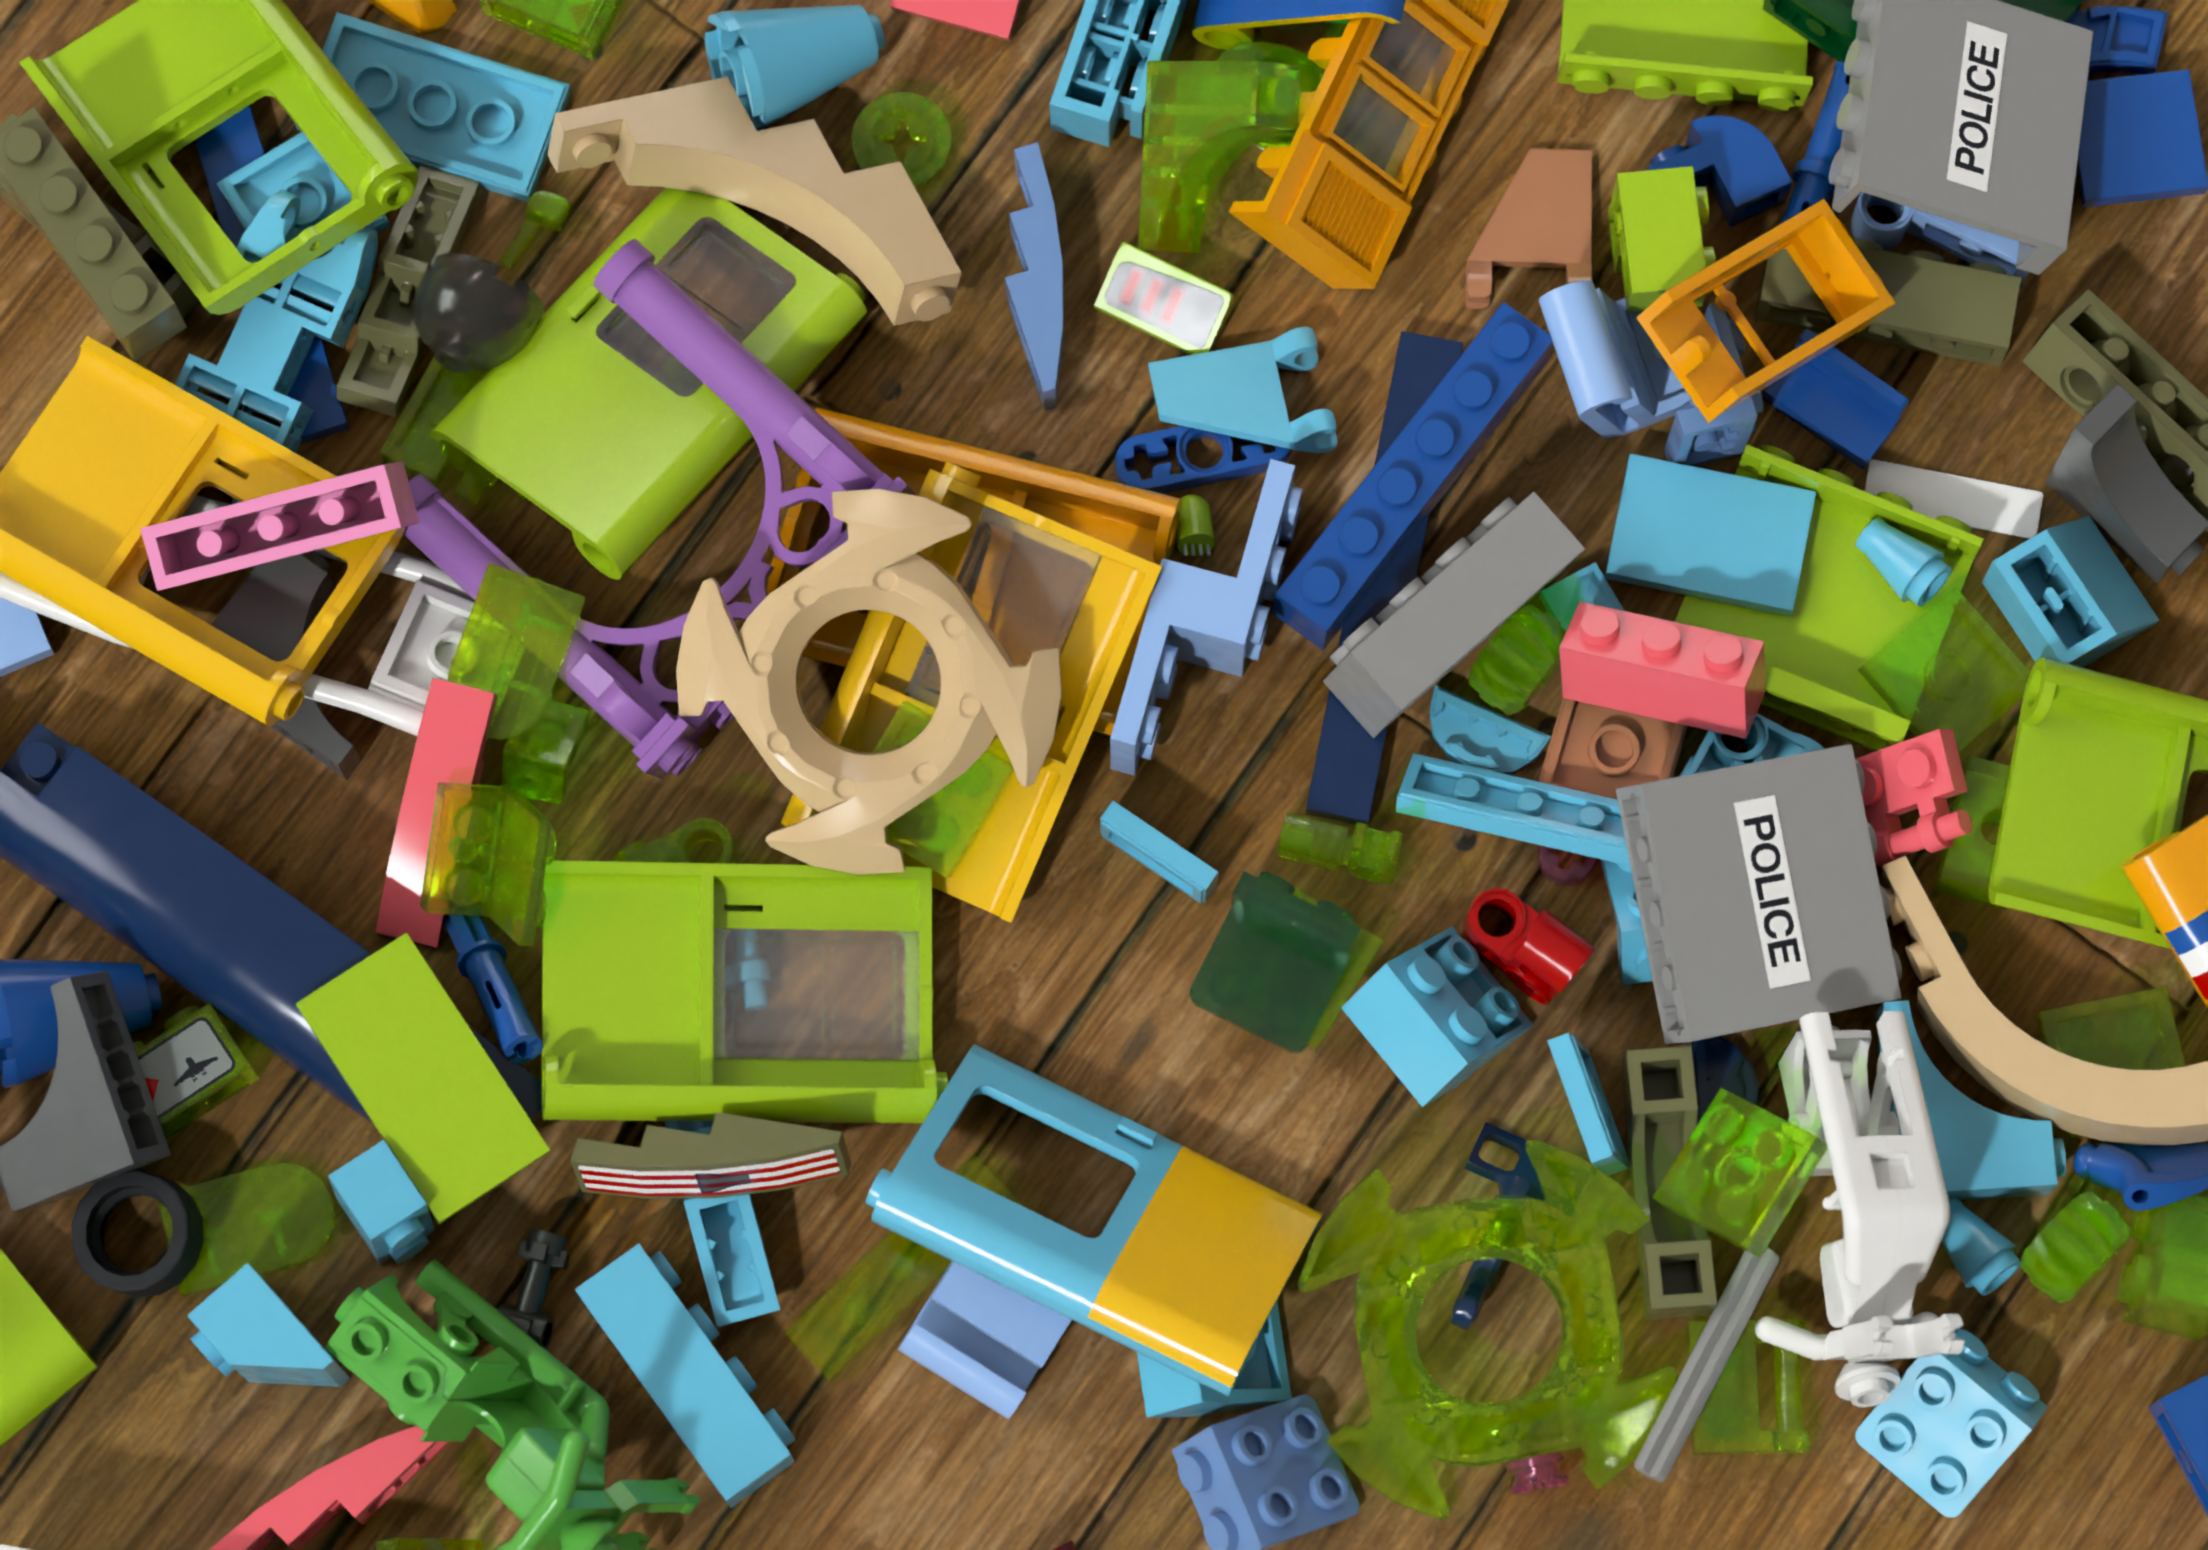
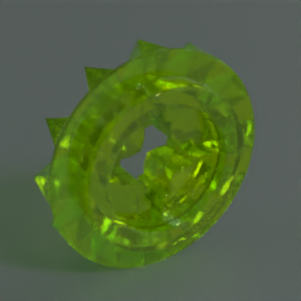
M895 92L878 97L862 110L854 124L852 147L858 166L862 169L898 162L894 146L884 143L885 140L895 139L897 130L900 129V120H905L910 139L920 142L919 145L909 146L907 156H904V162L901 163L913 185H926L930 177L940 169H944L950 147L952 146L951 131L945 115L936 104L918 94Z

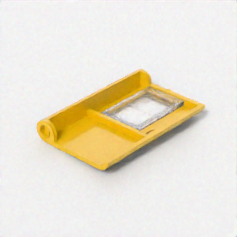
M946 461L941 473L929 469L918 496L927 497L967 515L972 522V527L964 533L942 540L918 553L931 561H936L960 584L1013 662L1012 665L1028 664L1034 650L1059 647L1062 685L1060 715L1057 720L1053 743L1035 783L1028 787H1023L1019 783L1012 763L998 735H996L990 747L967 772L887 825L888 840L903 848L905 866L932 867L933 888L1012 923L1162 566L977 488L982 476ZM870 610L820 731L833 742L860 752H884L903 746L916 738L931 721L936 711L941 691V675L938 661L932 647L923 634L901 617L884 611ZM792 794L781 824L789 826L819 812Z

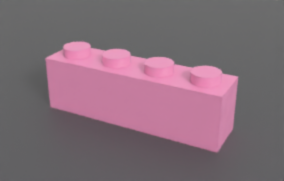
M400 461L140 528L156 589L160 591L415 525L420 522L404 462Z

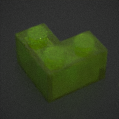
M2193 1195L2166 1206L2135 1211L2130 1238L2139 1240L2140 1244L2133 1263H2126L2123 1268L2116 1300L2126 1303L2122 1322L2199 1341L2208 1334V1198Z

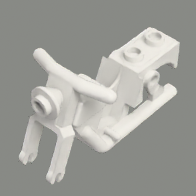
M1884 1011L1876 1024L1882 1052L1878 1057L1877 1074L1870 1100L1867 1062L1868 1049L1872 1040L1871 1031L1840 1030L1836 1026H1831L1829 1012H1813L1800 1018L1801 1031L1796 1032L1778 1065L1790 1115L1787 1122V1140L1791 1151L1798 1152L1800 1161L1792 1175H1833L1837 1190L1830 1197L1824 1198L1822 1205L1828 1210H1841L1843 1239L1829 1242L1822 1246L1820 1265L1828 1321L1834 1328L1843 1329L1829 1332V1334H1816L1779 1319L1764 1316L1755 1324V1333L1764 1342L1814 1361L1848 1360V1363L1844 1364L1836 1380L1835 1392L1839 1398L1851 1401L1854 1406L1871 1407L1887 1401L1890 1398V1392L1894 1391L1901 1381L1898 1371L1885 1363V1361L1924 1358L1940 1354H1959L1963 1350L1965 1340L1955 1338V1329H1959L1964 1325L1959 1314H1943L1938 1318L1936 1314L1926 1311L1913 1316L1912 1306L1916 1285L1926 1277L1949 1224L1950 1204L1905 1013L1901 1011ZM1892 1099L1894 1100L1897 1116L1895 1112L1890 1111Z

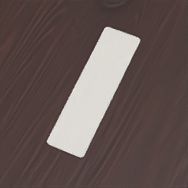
M1880 460L1870 461L1865 485L1866 492L1876 496L1879 492L1898 495L1913 505V511L1936 519L1938 516H1949L1966 523L1972 528L2028 539L2037 535L2043 501V493L2040 491Z

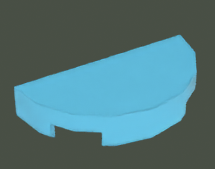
M1437 685L1434 687L1428 713L1432 737L1444 756L1451 762L1511 775L1534 763L1551 740V736Z

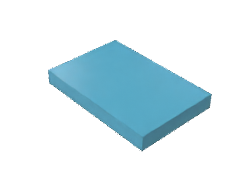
M1630 454L1604 577L1609 580L1791 617L1795 605L1816 491Z

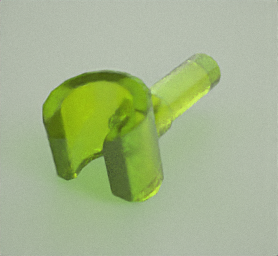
M545 190L538 191L530 197L525 213L526 220L521 226L522 229L499 260L503 265L511 270L513 269L533 238L536 237L540 226L555 231L562 229L570 209V204L566 201L565 197Z

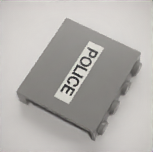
M1854 0L1852 19L1858 21L1856 39L1850 45L1844 63V73L1850 76L1848 94H1846L1840 105L1836 120L1837 128L1843 130L1841 146L1833 158L1829 171V183L1835 185L1832 211L1841 213L1860 192L2019 241L2016 268L2040 275L2067 250L2093 31L1998 0Z
M1852 744L1616 789L1665 1044L1693 1042L1799 1020L1802 1016L1813 1012L1833 1013L1901 999L1898 981L1902 979V966L1897 952L1891 946L1886 921L1890 913L1889 899L1885 889L1879 884L1874 859L1877 853V838L1873 826L1866 818L1862 798L1865 787L1864 772L1860 762L1855 760Z

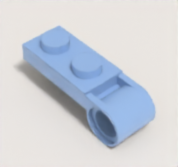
M1863 192L1859 195L1850 222L1851 232L1855 239L1874 241L1883 247V251H1887L1897 246L1907 232L1972 264L1991 263L2001 266L2007 271V275L2022 277L2020 287L2023 286L2029 272L2016 268L2019 241ZM1876 205L1888 207L1895 213L1897 221L1892 224L1878 223L1870 217L1867 209Z

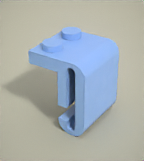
M1588 280L1560 286L1540 297L1539 304L1578 417L1603 438L1622 436L1675 416L1677 411L1683 410V404L1692 400L1636 317L1642 312L1627 313L1625 298L1614 301L1600 288L1595 289L1593 282Z
M951 1261L897 1350L1001 1416L1009 1419L1023 1400L1027 1387L1038 1369L1044 1366L1071 1319Z

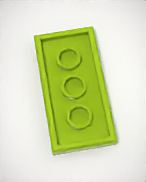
M407 932L295 1003L297 1009L426 1202L439 1225L550 1153L549 1147Z

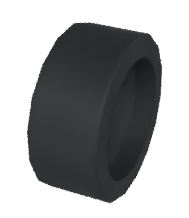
M139 1169L129 1170L95 1183L80 1200L71 1225L72 1249L82 1270L99 1286L134 1297L161 1295L181 1284L197 1265L204 1244L203 1217L194 1198L175 1181ZM145 1195L157 1199L167 1208L172 1218L173 1236L167 1253L157 1265L146 1271L130 1272L120 1269L108 1258L104 1249L103 1232L109 1215L121 1201L128 1197Z

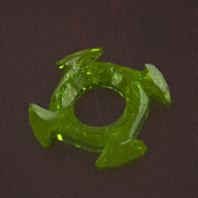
M1537 1139L1528 1140L1525 1143V1150L1535 1170L1544 1200L1523 1195L1494 1194L1396 1212L1388 1203L1393 1187L1381 1171L1376 1168L1340 1200L1317 1233L1297 1282L1299 1290L1303 1293H1308L1335 1280L1358 1273L1354 1289L1353 1322L1371 1416L1359 1427L1343 1422L1325 1440L1363 1481L1395 1503L1439 1520L1448 1518L1450 1509L1439 1487L1429 1458L1448 1462L1449 1465L1484 1466L1578 1448L1579 1445L1585 1452L1580 1468L1597 1491H1599L1631 1463L1640 1452L1678 1378L1676 1369L1671 1365H1665L1643 1375L1617 1383L1623 1366L1624 1339L1604 1239L1616 1229L1632 1234L1648 1222L1650 1218L1618 1182L1579 1155ZM1478 1259L1507 1260L1531 1270L1549 1287L1557 1303L1561 1321L1558 1351L1545 1375L1524 1393L1497 1402L1471 1401L1445 1390L1426 1371L1420 1359L1416 1343V1323L1419 1309L1430 1288L1451 1269Z

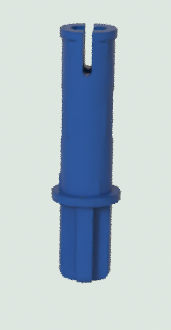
M471 902L463 906L455 904L448 909L449 916L445 919L444 924L459 955L456 966L462 976L470 979L505 1057L509 1058L510 1062L514 1064L529 1062L541 1053L543 1043L506 967L507 951L502 942L493 939L477 905Z

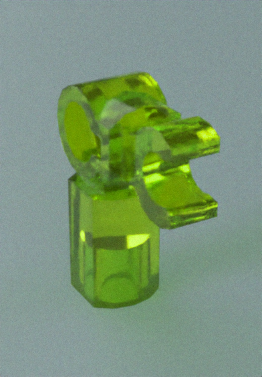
M1286 813L1277 848V857L1334 871H1339L1342 864L1348 866V873L1355 877L1371 882L1389 884L1393 883L1403 846V835L1398 831L1392 830L1391 833L1368 828V825L1364 823H1357L1353 836L1348 835V827Z

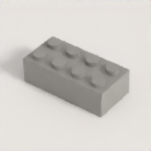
M1534 491L1519 505H1516L1508 497L1487 515L1466 539L1462 537L1435 561L1436 564L1421 577L1427 585L1416 577L1389 602L1390 604L1375 617L1381 624L1380 626L1371 617L1343 642V645L1329 657L1336 667L1322 682L1374 739L1550 584L1585 550L1584 546Z

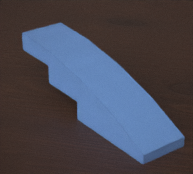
M1038 142L1014 149L1015 172L1028 208L1009 213L1010 233L1023 272L1005 277L1006 299L1045 411L1057 405L1063 357V263L1054 200Z

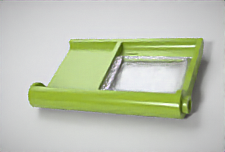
M545 860L542 897L541 1040L543 1043L541 1051V1113L543 1120L714 1121L716 1112L777 1122L924 1123L948 1085L947 1073L936 1072V1065L933 1060L932 867L905 866V872L857 875L811 865Z

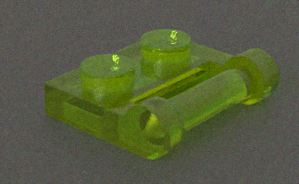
M1779 1319L1805 1329L1804 1320ZM1758 1320L1748 1321L1691 1431L1692 1455H1794L1811 1452L1810 1431L1803 1430L1800 1355L1773 1345L1777 1431H1760L1755 1343L1767 1342L1760 1340L1755 1333V1324ZM1708 1321L1688 1322V1359Z

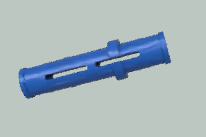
M1835 62L1834 72L1805 158L1797 161L1793 170L1792 179L1796 184L1780 224L1822 199H1825L1828 203L1830 195L1834 194L1835 185L1829 183V171L1833 158L1840 149L1843 130L1837 128L1836 120L1840 105L1846 94H1848V81L1850 78L1849 75L1844 73L1843 62Z

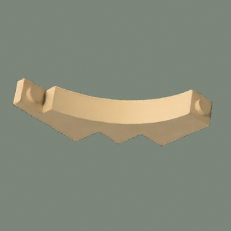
M728 76L555 113L547 155L556 173L579 168H593L602 163L615 161L627 185L656 186L693 191L726 199L762 212L811 238L838 258L862 281L877 299L894 326L917 320L930 321L951 312L961 270L901 161L843 173L814 119L757 131Z

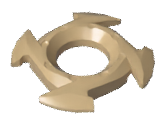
M880 488L832 491L833 517L847 523L848 541L767 595L747 617L740 631H738L727 608L719 583L715 578L711 577L702 582L683 626L676 667L679 716H701L705 713L710 701H724L779 781L803 803L819 812L797 823L772 831L765 839L771 848L811 866L857 875L905 872L903 848L888 840L887 825L967 772L990 747L996 735H998L1012 763L1019 783L1023 787H1028L1035 783L1054 740L1061 703L1062 685L1059 647L1034 650L1028 664L1012 665L1013 662L960 584L936 561H931L918 553L942 540L969 530L972 527V522L967 515L927 497ZM857 610H878L901 617L923 634L937 658L941 675V691L936 711L929 724L916 738L896 749L884 752H860L845 748L830 740L815 726L803 705L799 689V670L804 651L812 637L824 624L844 613Z

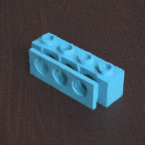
M1085 0L1050 101V130L1110 147L1119 118L1130 121V136L1142 139L1189 0ZM1150 10L1156 11L1148 41L1140 40ZM1133 65L1137 69L1127 98L1121 96L1130 67Z

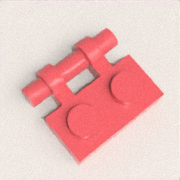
M1936 729L1855 758V760L1860 762L1864 772L1865 787L1862 798L1867 821L1871 823L1876 834L1877 853L1874 859L1875 864L1880 868L1900 857H1907L1908 854L1923 849L1931 853L1946 849L1953 845L1955 838L1972 832L1973 826L1969 814L1963 809L1950 813L1947 798L1968 791L1952 729ZM1918 809L1920 817L1917 820V825L1902 830L1899 815Z

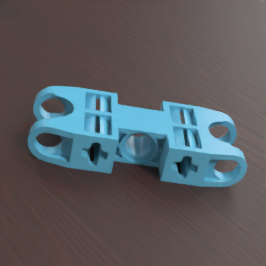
M280 190L267 200L243 233L236 248L246 261L251 263L258 262L299 235L300 230L295 228L301 200L298 196ZM367 226L347 237L343 244L339 243L324 256L316 258L276 284L281 286L280 289L271 287L245 304L218 364L215 365L189 353L175 385L296 453L302 441L301 435L314 410L287 395L302 367L315 336L344 348L369 291L378 250V234L376 230ZM304 297L332 308L333 311L330 312L303 299ZM201 388L229 400L228 405L200 393ZM253 411L282 423L281 427L270 424L251 414ZM232 497L233 504L240 502Z

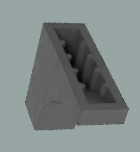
M2117 384L2074 427L2045 483L2083 518L2090 516L2101 534L2151 580L2158 584L2171 569L2177 575L2182 576L2204 553L2206 548L2199 543V540L2208 528V521L2182 496L2152 457L2136 423L2135 405L2137 400L2121 385Z
M311 551L255 566L211 625L271 660L283 661L287 659L335 589L329 574L326 572L330 564L316 551ZM304 698L300 708L289 721L285 722L280 719L276 724L270 726L345 780L350 777L362 761L354 745L342 737L327 721L321 712L318 701Z
M108 971L69 977L50 985L58 1024V1050L52 1081L43 1103L32 1120L17 1136L0 1146V1186L7 1195L12 1212L55 1202L90 1188L99 1181L129 1170H135L171 1155Z

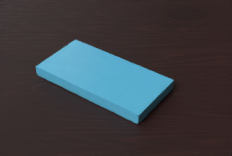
M336 13L322 51L416 168L424 165L480 182V188L531 203L548 158L547 154L555 113L565 111L572 93L570 84L348 15ZM295 124V126H296V128H297V131L302 132V131L298 128V126Z

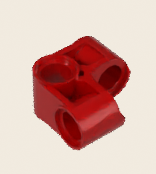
M1493 888L1483 891L1474 899L1463 923V933L1466 941L1481 956L1502 971L1518 989L1531 999L1545 1006L1549 1005L1558 993L1561 994L1595 951L1592 945L1545 908L1539 914L1517 897L1516 894L1506 889ZM1489 908L1504 912L1510 920L1511 931L1507 935L1500 937L1485 933L1480 927L1478 914L1482 910Z

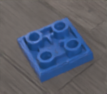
M2189 70L2087 81L2076 170L2082 208L2206 193L2208 178Z

